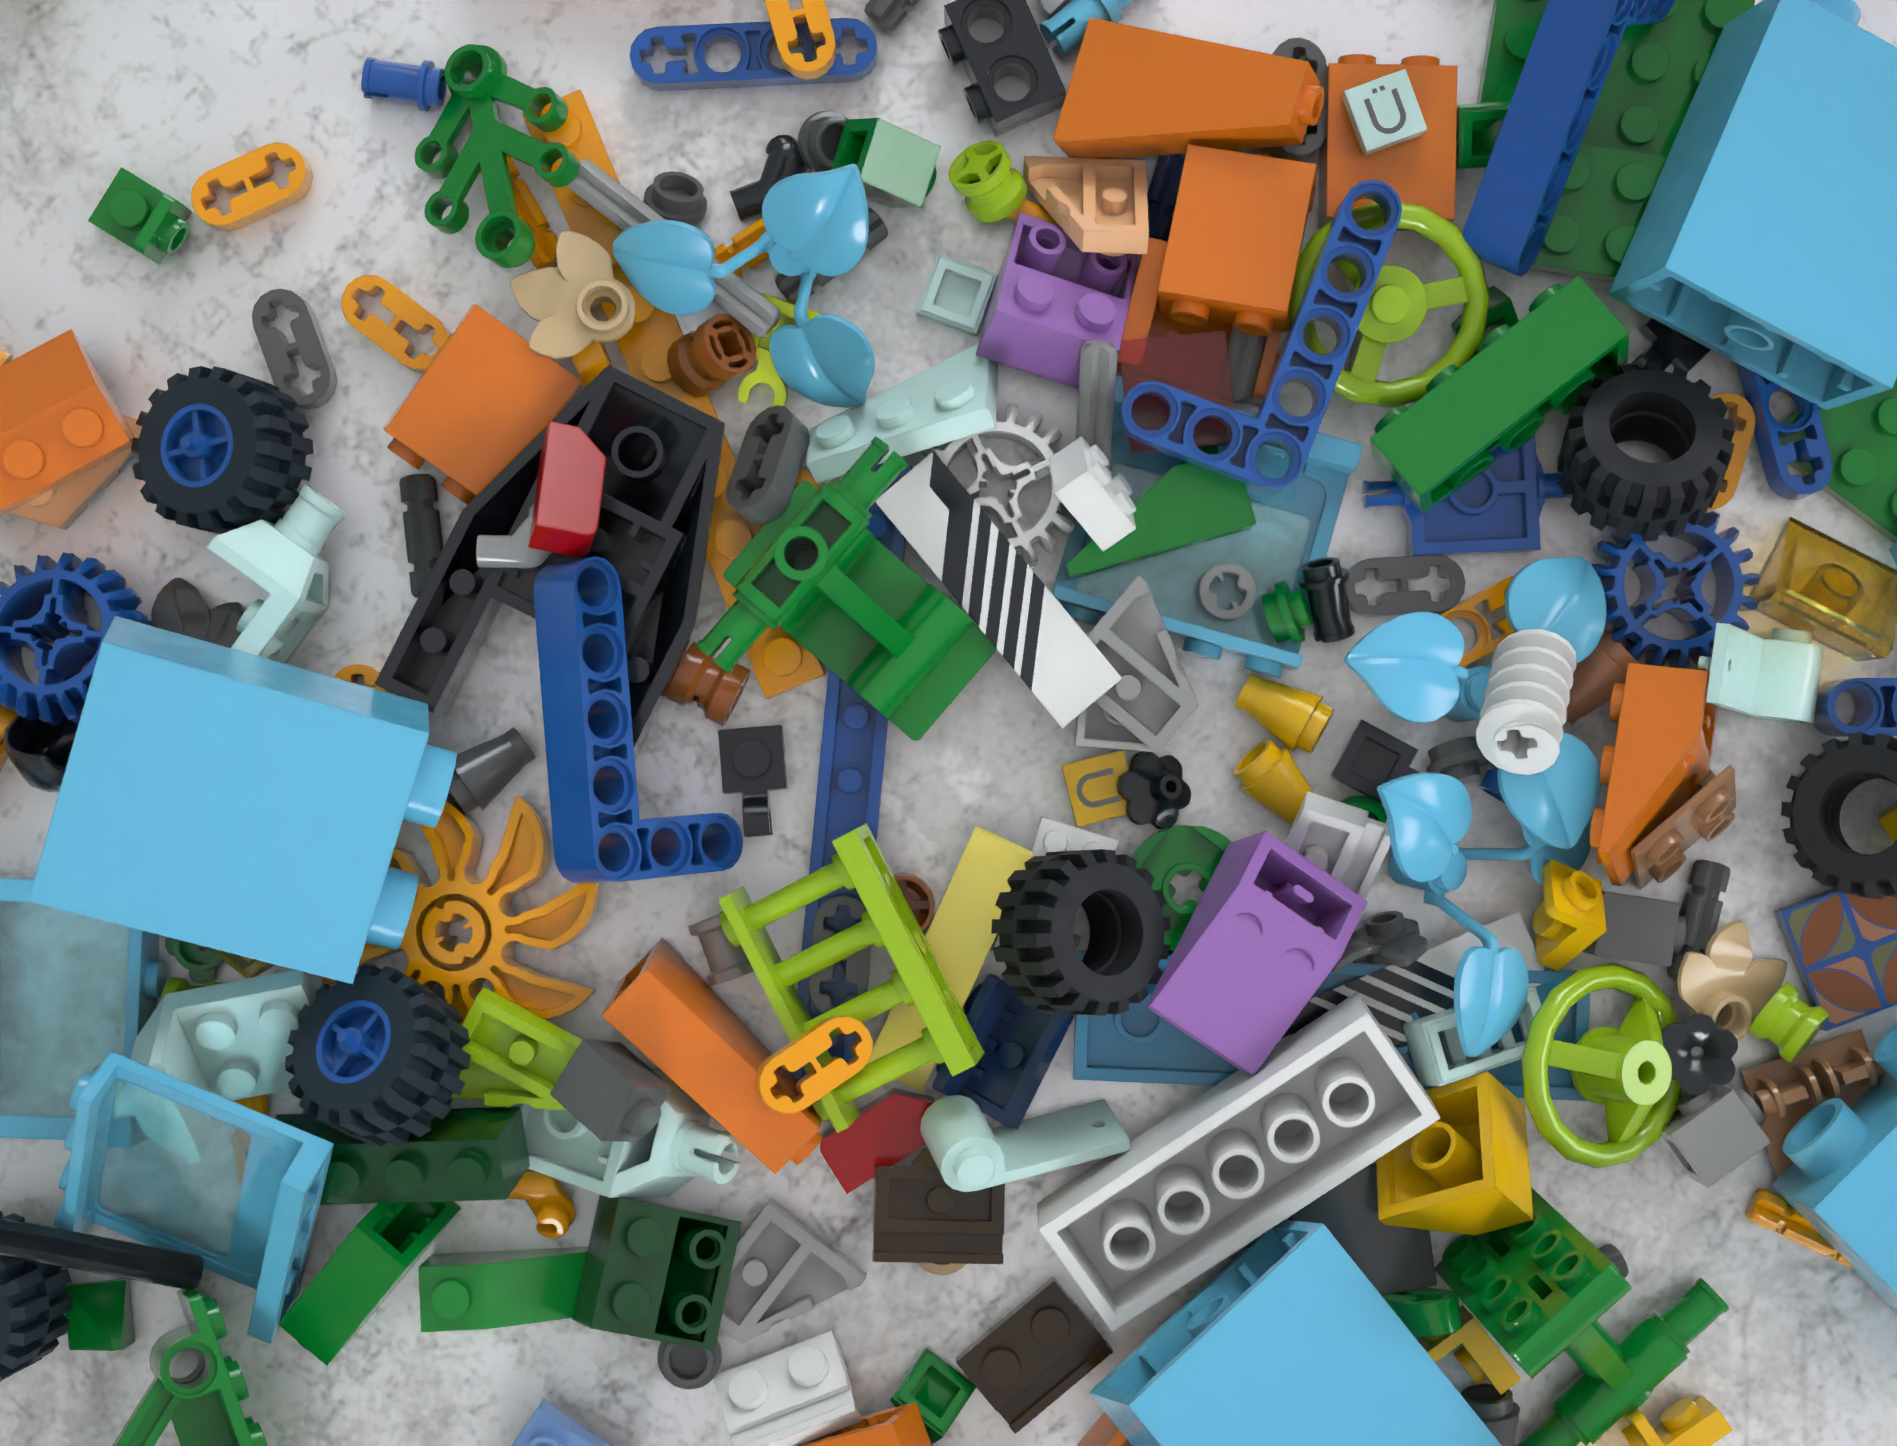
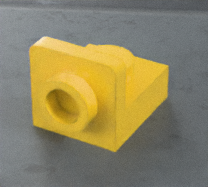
M1550 860L1542 867L1545 900L1533 912L1532 926L1535 933L1537 963L1559 971L1607 931L1601 881L1585 872L1573 869L1558 861Z
M1464 1305L1460 1307L1462 1328L1449 1334L1420 1337L1417 1339L1435 1363L1461 1344L1463 1347L1453 1355L1477 1386L1488 1379L1501 1395L1521 1380L1482 1326Z
M1700 1395L1695 1400L1685 1398L1669 1406L1660 1416L1662 1423L1652 1428L1638 1409L1626 1413L1624 1417L1629 1426L1624 1428L1621 1433L1629 1446H1711L1733 1431V1429L1719 1409Z

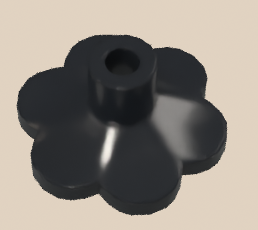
M1139 752L1132 757L1130 770L1122 773L1117 781V791L1127 801L1126 815L1136 825L1151 823L1157 829L1170 828L1177 822L1179 810L1185 808L1191 799L1190 787L1182 779L1181 763L1170 755L1158 757L1152 752Z
M1703 1013L1691 1015L1684 1024L1672 1023L1663 1029L1661 1033L1663 1046L1668 1052L1672 1064L1671 1080H1679L1680 1086L1686 1093L1702 1095L1712 1084L1717 1086L1726 1085L1733 1079L1736 1068L1731 1058L1738 1050V1042L1730 1030L1717 1028L1714 1020L1709 1015ZM1693 1047H1701L1702 1052L1700 1055L1694 1056L1691 1054Z

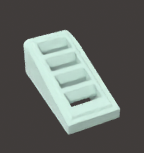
M1529 986L1526 1005L1518 1019L1524 1041L1515 1043L1512 1030H1510L1497 1041L1498 1049L1492 1050L1490 1047L1475 1057L1466 1058L1463 1053L1457 1031L1455 1008L1404 1023L1403 1030L1419 1082L1427 1086H1443L1520 1060L1530 1022L1541 1006L1536 987Z

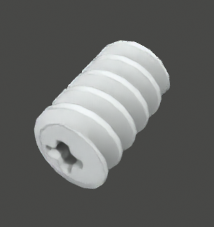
M1542 629L1521 630L1503 639L1497 645L1492 656V667L1488 674V685L1484 692V702L1480 709V720L1476 727V741L1483 756L1496 767L1513 774L1531 775L1543 772L1553 765L1560 753L1559 744L1564 734L1563 725L1567 718L1566 708L1570 702V689L1574 682L1573 673L1577 666L1576 651L1569 641L1558 634Z

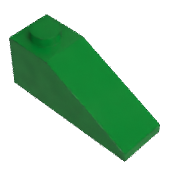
M1217 444L1198 447L1199 450L1206 454H1219ZM1181 460V465L1172 467L1134 502L1136 511L1133 515L1136 529L1104 552L1092 540L1065 565L1064 572L1067 581L1250 530L1256 525V520L1246 485Z
M588 1247L432 1254L418 1267L421 1332L482 1330L573 1318Z

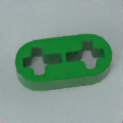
M1425 1287L1381 1295L1414 1337L1444 1335L1462 1328L1458 1294L1456 1292Z

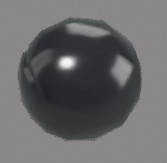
M18 716L7 727L3 746L15 768L30 786L47 792L60 791L79 723L76 724L65 716L60 726H51L43 722L41 718L29 721Z

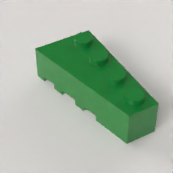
M1579 275L1563 288L1559 283H1556L1545 289L1530 304L1529 311L1531 313L1511 328L1508 324H1503L1494 329L1478 345L1477 351L1479 353L1460 368L1453 364L1443 369L1428 383L1426 387L1428 393L1409 408L1405 405L1395 407L1376 424L1374 428L1376 434L1370 438L1375 459L1422 514L1486 471L1494 461V456L1490 452L1499 446L1506 452L1513 449L1517 450L1535 437L1537 430L1546 419L1544 415L1555 409L1556 411H1561L1566 416L1571 412L1572 406H1575L1577 395L1584 386L1592 387L1594 378L1604 371L1616 376L1618 366L1628 364L1630 332Z

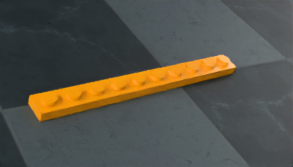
M581 90L561 97L567 103L568 115L564 124L553 132L541 131L527 120L524 113H522L532 138L545 144L552 142L561 143L576 155L579 162L583 159H589L620 183ZM551 103L542 109L540 116L545 115L549 111ZM562 158L558 159L553 164L551 172L558 169V167L561 165ZM552 186L570 231L589 237L599 243L609 253L612 260L614 279L623 283L633 295L636 304L634 324L625 336L616 340L631 376L719 420L709 395L706 397L692 396L684 392L672 378L667 364L668 350L674 341L684 335L676 315L664 312L645 300L633 287L615 259L612 243L623 230L578 196L568 186L559 188ZM601 302L607 319H612L616 313V307L609 302ZM724 433L706 557L729 609L737 600L732 595L736 588L725 580L723 576L724 571L763 525H752L727 501V486L736 459ZM779 625L775 630L768 626L746 652L766 699L825 676L820 660Z

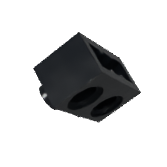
M956 0L944 5V23L946 27L939 29L938 35L951 65L954 66L962 62L972 85L963 88L969 108L978 124L988 120L996 137L1062 108L1066 90L1026 0ZM982 18H990L997 21L1004 32L999 39L990 43H983L975 40L970 35L968 29L975 21ZM1005 76H1017L1027 83L1029 92L1018 101H1007L997 95L994 85Z

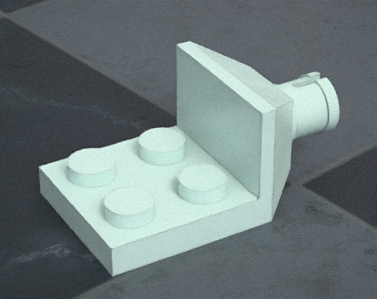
M306 485L302 487L298 498L283 518H279L276 524L261 519L215 536L207 546L216 555L270 593L265 602L257 599L243 613L236 626V630L241 635L231 649L287 664L329 607V562L318 554L323 549L322 545L337 524L344 520L347 513Z
M295 969L165 994L136 1037L131 1059L231 1101L290 1090L288 1082L294 1075L285 1070V1057L293 1053L294 1047L287 1042L291 1029H299L303 1019L298 1017V1014L303 1006L306 1004L311 1007L317 1000L307 973ZM100 1066L85 1068L82 1076L87 1071L95 1074ZM120 1078L115 1113L131 1110L139 1111L150 1132L192 1159L207 1157L214 1116Z
M659 1068L650 1069L669 1084L672 1090L660 1108L661 1116L657 1124L639 1142L601 1141L567 1109H534L532 1106L523 1103L512 1105V1107L521 1106L530 1163L528 1169L609 1198L669 1197L695 1178L696 1175L706 1177L709 1181L717 1184H726L735 1176L741 1163L718 1155H721L722 1151L743 1155V1145L728 1131H719L708 1127L711 1115Z

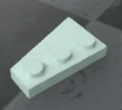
M978 344L867 399L864 404L852 407L810 429L806 464L816 484L843 476L871 444L870 441L875 436L886 443L890 450L879 463L881 464L888 459L893 451L903 457L996 428L998 362L977 356Z

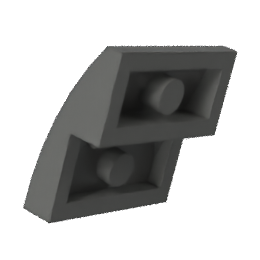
M1376 1162L1371 1163L1288 1217V1220L1324 1224L1380 1295L1437 1285L1430 1230L1389 1226L1379 1221Z

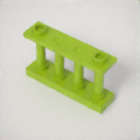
M867 823L832 841L837 851L836 854L832 855L833 863L754 903H752L744 886L718 899L723 909L719 913V921L726 937L734 947L742 946L790 1042L831 1016H847L863 1023L903 1002L909 1007L915 1004L927 1027L922 1029L921 1038L866 1064L857 1074L812 1104L822 1120H831L837 1133L849 1128L861 1115L854 1099L933 1060L938 1065L945 1062L953 1077L975 1066L985 1054ZM843 886L848 890L856 888L867 909L866 912L862 913L861 922L783 961L781 960L764 926ZM873 944L878 948L886 946L897 968L892 971L891 980L813 1019L811 1018L794 985L795 983ZM833 1029L828 1035L830 1038H833L840 1033ZM828 1050L816 1057L820 1065L832 1058ZM808 1064L803 1066L807 1074L812 1071Z

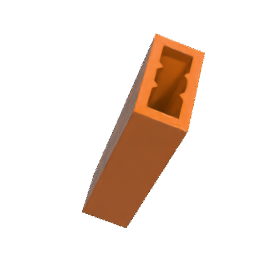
M1090 17L1052 140L1068 158L1094 159L1185 154L1188 144L1222 150L1302 145L1308 125H1316L1321 115L1324 103V88L1320 86L1321 83L1308 61Z
M661 938L619 981L602 1016L774 1174L789 1160L793 1161L796 1165L800 1164L822 1140L823 1136L818 1132L822 1119L812 1104L797 1113L783 1114L768 1108L759 1099L755 1089V1076L759 1066L772 1053L666 940ZM780 1066L774 1071L777 1083L770 1088V1091L774 1097L784 1094L793 1100L799 1095L795 1085L797 1080L789 1071Z

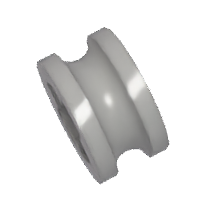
M1225 562L1213 566L1203 574L1198 583L1196 595L1199 606L1208 616L1215 620L1230 621L1241 617L1250 610L1256 599L1257 588L1253 576L1246 568L1236 563ZM1223 574L1236 577L1235 588L1244 593L1243 600L1239 606L1235 601L1229 603L1230 610L1217 607L1218 596L1209 591L1213 578L1220 583L1224 580Z

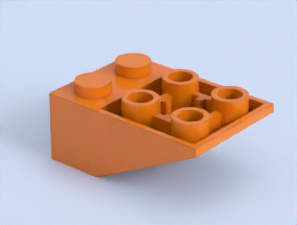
M1628 663L1625 684H1614L1610 704V721L1617 722L1615 746H1604L1600 765V783L1607 785L1605 809H1594L1590 827V846L1597 847V863L1604 865L1612 885L1622 886L1634 871L1631 849L1684 805L1709 773L1718 716L1717 705L1706 702L1709 671Z

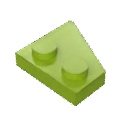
M483 987L462 1024L463 1027L468 1029L470 1042L462 1047L463 1051L471 1055L469 1069L461 1070L459 1079L464 1081L465 1085L460 1096L453 1093L451 1098L484 1100V1106L510 1107L514 1104L523 1103L532 1106L534 1109L566 1110L550 1095V1092L583 1039Z

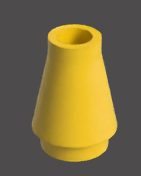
M1254 673L1247 679L1234 705L1251 716L1292 752L1298 747L1309 754L1313 752L1335 710L1322 703L1324 697L1322 695L1266 680Z
M1265 739L1254 746L1243 756L1233 770V775L1241 782L1239 785L1241 792L1288 822L1291 826L1306 792L1314 793L1285 745L1277 747L1271 739Z

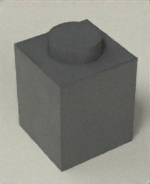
M1602 891L1607 931L1582 952L1595 956L1671 967L1673 953L1679 954L1681 952L1686 934L1685 917L1679 916L1680 903Z
M582 1040L550 1092V1095L599 1140L639 1142L657 1124L661 1116L660 1108L671 1092L672 1087L621 1042Z

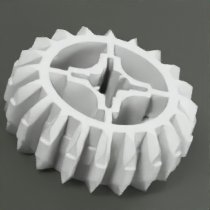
M1009 403L1006 409L1005 421H996V428L948 442L943 450L935 446L922 450L921 453L927 457L934 451L949 469L957 455L968 447L976 468L977 478L966 491L975 499L983 511L990 512L998 518L1010 538L1007 540L1017 552L1021 553L1022 558L1029 567L1033 568L1037 565L1038 561L1031 546L1038 542L1047 553L1053 555L1059 546L1048 531L1054 528L1060 533L1069 535L1074 529V524L1069 519L1059 515L1061 509H1068L1054 494L1049 459L1055 455L1051 447L1059 442L1063 431L1056 426L1050 429L1043 438L1036 434V431L1041 425L1043 414L1034 411L1030 415L1026 427L1016 424L1019 405ZM1002 438L1018 442L1030 449L1039 459L1030 463L1026 461L1014 466L1006 465L997 459L991 447L989 448L986 439ZM983 460L987 462L991 473H995L1000 481L1016 480L1015 490L1008 489L1007 494L1011 498L1007 507L1012 518L1008 516L1004 505L999 504L994 496L985 499L982 496L979 497V487H987V481L983 479L987 474ZM1048 476L1050 482L1048 508L1041 520L1028 531L1022 520L1018 497L1021 492L1033 486L1036 481Z

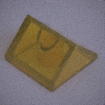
M1790 517L1784 524L1759 574V583L1753 586L1748 595L1755 598L1759 603L1755 611L1793 630L1811 632L1813 640L1856 662L1886 658L1893 650L1897 624V570Z

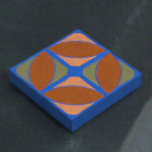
M1833 888L1775 910L1811 1007L1821 1006L1830 1013L1828 1020L1820 1030L1829 1031L1897 1005V898L1890 896L1882 897V899L1865 898L1839 892Z

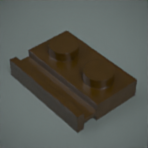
M875 1166L872 1261L1003 1264L1005 1184L978 1191L961 1192L952 1189L944 1182L938 1167Z
M1053 1276L956 1357V1363L1016 1434L1112 1354L1113 1348Z

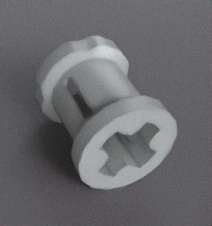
M719 915L688 926L691 936L699 937L711 973L706 977L709 986L721 984L754 971L742 946L734 947L726 937L719 921Z

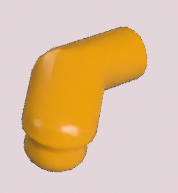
M527 1169L508 1197L509 1199L526 1201L538 1221L536 1229L544 1237L554 1239L564 1236L568 1232L569 1226L575 1220L574 1202L558 1179Z

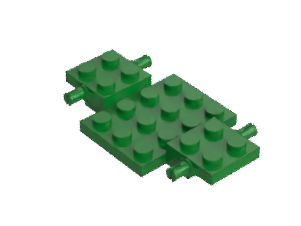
M1494 0L1477 103L1511 101L1548 0ZM1675 0L1670 12L1661 22L1626 26L1542 248L1530 269L1571 276L1579 275L1583 278L1614 282L1723 27L1754 7L1755 0Z

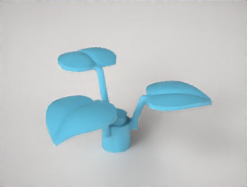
M849 164L828 171L796 174L778 181L770 188L762 204L763 223L767 232L762 233L758 241L721 264H713L715 247L713 241L706 233L695 226L674 220H657L634 225L621 232L612 243L615 259L637 292L654 307L676 315L695 314L707 308L716 295V286L713 278H724L762 252H768L770 262L778 272L786 276L799 275L801 278L794 310V319L797 325L780 326L773 332L770 338V355L777 373L797 393L822 405L849 408L865 403L875 366L873 351L865 334L855 324L842 317L821 314L809 320L807 314L812 282L816 275L819 273L824 276L834 277L849 272L859 263L866 249L869 231L868 203L863 181L856 164Z
M1581 556L1547 558L1527 565L1514 576L1505 595V612L1507 620L1515 633L1521 630L1542 629L1556 633L1569 641L1576 651L1577 663H1579L1593 652L1603 635L1606 622V599L1600 578L1589 561ZM1431 612L1409 613L1382 623L1362 637L1344 658L1346 665L1365 682L1374 696L1388 711L1402 720L1420 724L1435 721L1442 716L1455 722L1480 720V709L1484 702V692L1488 685V674L1492 667V663L1488 667L1479 666L1470 669L1458 666L1464 652L1463 636L1452 622L1439 614ZM1568 733L1563 734L1559 744L1560 753L1555 763L1543 772L1521 775L1498 768L1497 775L1503 801L1517 821L1542 842L1563 850L1572 848L1579 841L1597 805L1601 789L1600 769L1594 754L1584 742Z
M1427 772L1414 773L1393 779L1377 787V792L1384 806L1389 825L1392 847L1388 864L1389 873L1393 881L1399 885L1424 890V903L1439 907L1482 942L1483 947L1474 946L1464 952L1458 964L1454 981V1008L1459 1041L1464 1055L1475 1057L1482 1054L1507 1034L1521 1016L1528 996V970L1522 954L1517 949L1511 947H1501L1498 949L1497 937L1445 898L1444 895L1451 890L1459 888L1464 882L1467 874L1466 860H1526L1531 857L1532 876L1541 885H1543L1542 867L1550 860L1558 861L1579 871L1591 848L1590 827L1592 816L1577 844L1566 850L1558 849L1542 842L1523 826V836L1527 845L1520 848L1458 847L1456 843L1466 834L1472 819V807L1466 788L1462 782L1449 775Z

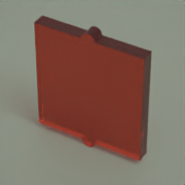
M1170 329L1163 337L1121 341L1119 354L1124 398L1130 389L1139 383L1156 381L1234 410L1225 330L1178 335L1176 330ZM1145 396L1133 403L1131 410L1133 420L1142 429L1149 431L1158 430L1167 423V408L1160 399L1153 396ZM1211 419L1202 420L1194 427L1193 438L1198 448L1228 444L1227 430L1218 421ZM1128 437L1130 455L1160 452L1137 443Z

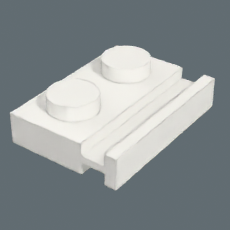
M1307 791L1285 844L1363 899H1366L1391 842L1388 820L1383 823L1368 818L1369 811Z
M832 1330L716 1374L713 1378L732 1446H799L862 1421L855 1404L853 1389L839 1342Z

